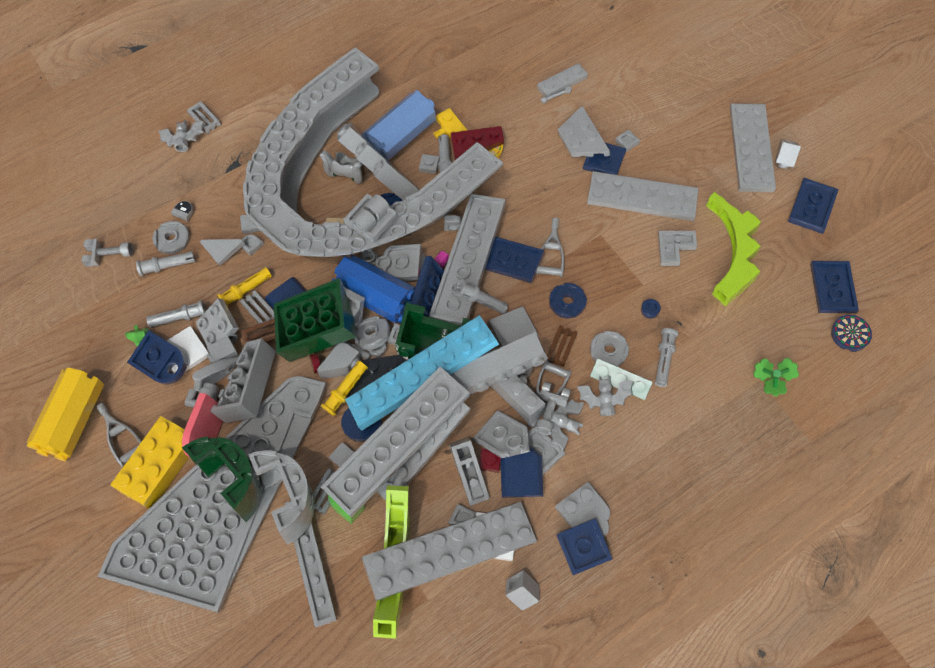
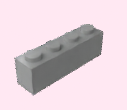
M517 375L507 377V380L502 383L490 385L530 426L545 413V403Z

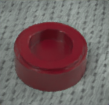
M312 354L309 357L313 372L316 374L321 364L318 354Z

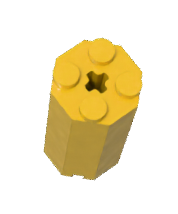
M69 367L62 369L26 442L28 443L27 447L37 450L36 453L48 457L51 454L54 455V458L66 462L68 457H71L103 389L104 384L95 376L90 379L87 377L88 373Z

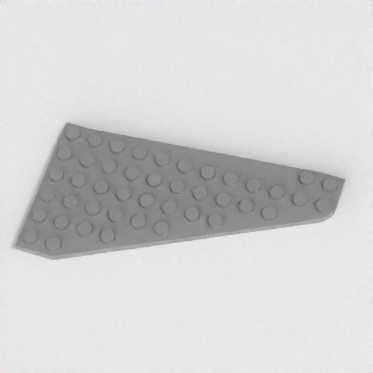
M302 376L287 379L260 404L257 417L243 420L225 438L241 447L249 459L248 454L264 450L277 451V453L288 455L293 459L321 403L327 387L326 383ZM226 464L209 478L198 465H195L112 543L98 577L220 613L227 592L281 482L266 489L262 482L260 504L253 516L245 522L220 494L238 479Z

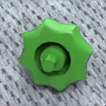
M134 325V330L126 332L125 336L138 346L149 329L138 328V325Z

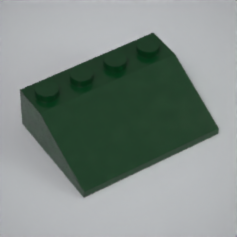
M340 278L274 304L276 353L289 362L356 338L355 320Z

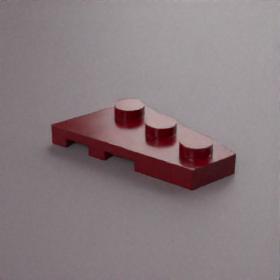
M501 126L450 133L455 160L477 142L488 151L504 144Z

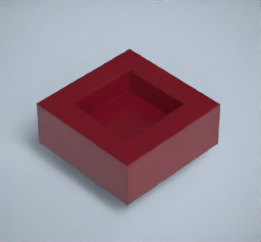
M482 448L479 462L480 470L499 473L501 457L488 449Z

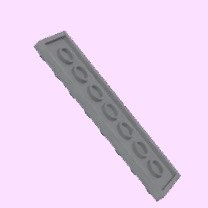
M475 194L470 195L429 314L430 318L456 325H461L463 318L469 319L474 302H469L467 298L461 295H455L454 288L460 279H464L472 286H480L506 205L505 199Z
M439 367L346 460L321 488L352 517L470 396V392L443 368Z
M521 502L362 556L361 559L375 600L378 601L536 543L537 540Z

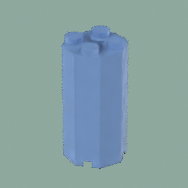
M415 90L371 125L362 135L389 161L436 120L435 104L431 99L424 97L420 91Z

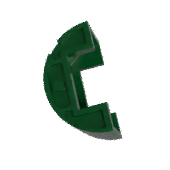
M406 302L395 343L397 354L409 360L471 320L463 318L461 325H456L423 316L426 307Z
M202 437L184 445L182 449L208 478L225 464L238 478L220 494L239 516L247 522L260 504L262 480L260 475L257 476L251 460L242 448L233 441L223 437Z

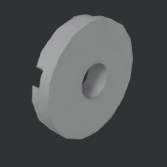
M169 221L161 224L160 228L154 231L152 240L159 252L173 255L186 248L189 244L190 234L185 225L177 221ZM170 235H175L174 239L167 240Z
M377 316L369 317L360 322L356 330V338L353 339L357 346L363 350L376 349L388 340L391 328L386 319H380Z
M604 331V333L597 334L590 346L592 359L595 363L599 358L617 367L620 366L628 357L629 346L625 341L626 339L613 331ZM612 346L615 351L608 353L604 347Z

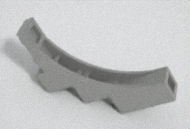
M352 122L344 124L338 130V141L354 153L356 159L370 169L378 180L402 200L419 191L414 183L395 168L365 139Z

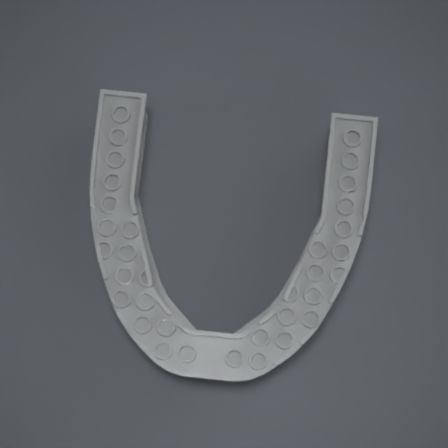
M355 47L301 88L290 99V103L276 120H273L260 139L259 146L252 155L251 161H248L245 182H243V205L249 220L275 245L288 253L315 257L348 255L384 245L436 223L484 184L503 166V162L478 142L475 143L417 193L389 206L397 212V217L375 242H372L346 224H340V222L313 224V222L305 221L297 214L298 193L314 160L333 131L379 96L378 87L370 79L373 74L379 71V65Z

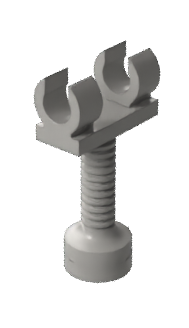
M87 239L84 241L83 247H86V251H92V256L83 255L81 263H84L86 267H92L94 265L99 266L101 255L121 253L123 257L132 256L133 246L131 242H123L120 247L101 248V243L97 239Z
M544 382L540 399L547 401L548 404L543 418L536 423V432L542 435H550L553 427L550 420L555 405L566 407L571 389L563 388L560 396L550 393L552 384Z

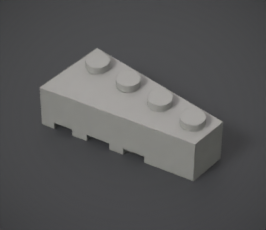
M262 338L246 342L235 363L238 365L232 373L230 372L227 378L229 383L226 389H221L218 395L220 400L217 406L213 405L210 412L225 423L257 417L276 352Z

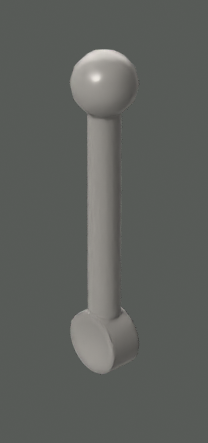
M567 86L563 91L548 97H542L541 102L546 103L547 100L564 93L570 94L572 88Z

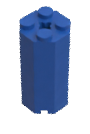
M350 255V258L344 257L335 269L336 279L340 278L345 288L364 297V307L394 323H401L406 302L411 303L415 287L354 255Z

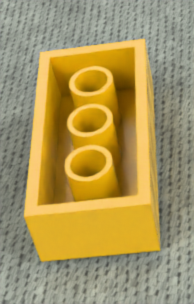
M160 416L110 485L118 492L147 509L152 507L163 496L189 458L182 449V437L185 429Z

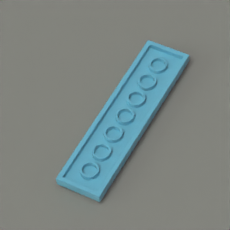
M479 315L345 400L358 427L362 431L399 408L439 367L451 375L493 349L499 343Z

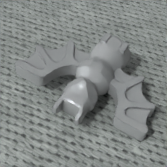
M186 120L182 123L177 122V132L175 135H172L169 129L158 131L161 135L160 140L161 142H167L168 147L174 144L175 150L178 152H186L188 150V141H197V136L204 133L203 127L205 123L204 121L194 122L192 128L188 131Z
M610 375L605 380H602L599 376V397L594 395L591 387L588 385L579 386L577 389L581 395L580 400L586 401L590 409L599 406L600 416L615 415L614 406L616 404L624 406L625 399L633 395L631 392L633 381L620 382L615 395L611 393Z
M571 399L566 404V407L558 405V410L553 411L550 423L553 425L550 433L552 437L551 443L558 445L561 450H564L568 441V437L562 433L561 428H565L567 431L577 435L580 434L577 429L578 427H583V424L574 419H569L567 415H579L584 405L583 402L577 403Z

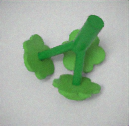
M763 358L760 363L755 364L753 375L755 378L765 381V393L772 394L775 397L779 394H785L787 392L786 382L780 381L779 377H785V380L790 381L792 378L799 376L798 365L793 363L790 358H786L783 362L778 363L779 370L776 369L774 371L772 370L774 365L769 363L768 359Z

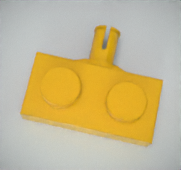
M450 108L436 115V121L441 126V129L433 132L436 139L442 134L447 135L451 139V132L467 130Z

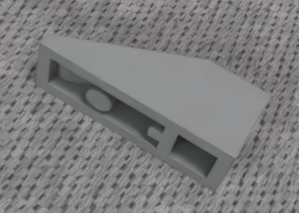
M466 437L448 443L470 506L490 499L471 440Z

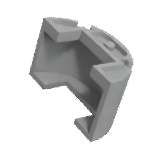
M271 450L248 454L257 476L260 475L265 489L282 481L285 484L292 503L271 513L280 535L288 545L306 531L312 520L315 501L309 482L300 465L288 455Z

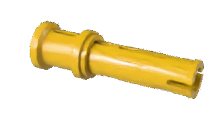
M264 267L238 285H231L229 290L222 294H217L218 299H224L229 308L228 305L236 300H241L244 294L271 278L272 275Z
M358 360L338 388L330 392V397L320 407L332 416H335L336 410L342 403L346 402V396L368 367Z

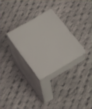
M524 570L506 580V596L521 610H525L539 602V584Z

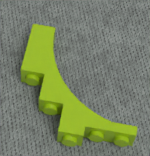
M714 192L709 197L706 206L720 217L728 231L732 245V261L729 272L716 285L712 295L724 306H727L748 288L760 273L757 266L749 261L757 255L761 247L755 239L751 238L757 231L761 221L748 210L741 214L737 208L731 206L722 196Z
M387 485L384 549L409 541V486ZM403 592L377 601L373 618V637L396 639L403 605Z

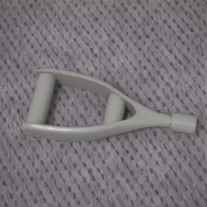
M558 218L552 219L551 234L541 249L559 250L561 268L538 266L537 275L540 273L563 276L564 252L557 235Z
M239 356L218 360L194 372L192 375L195 382L194 389L200 392L204 383L215 384L224 378L237 365L235 363Z
M545 361L536 385L535 394L539 398L541 393L539 385L545 370L566 378L556 393L557 395L562 393L572 373L571 370H565ZM538 420L532 423L531 426L528 424V426L534 428Z
M100 403L97 405V409L106 421L108 445L119 465L123 467L138 446L119 457L113 444V437L126 429L134 435L139 445L142 440L130 427L114 419L108 413L109 411L104 403Z

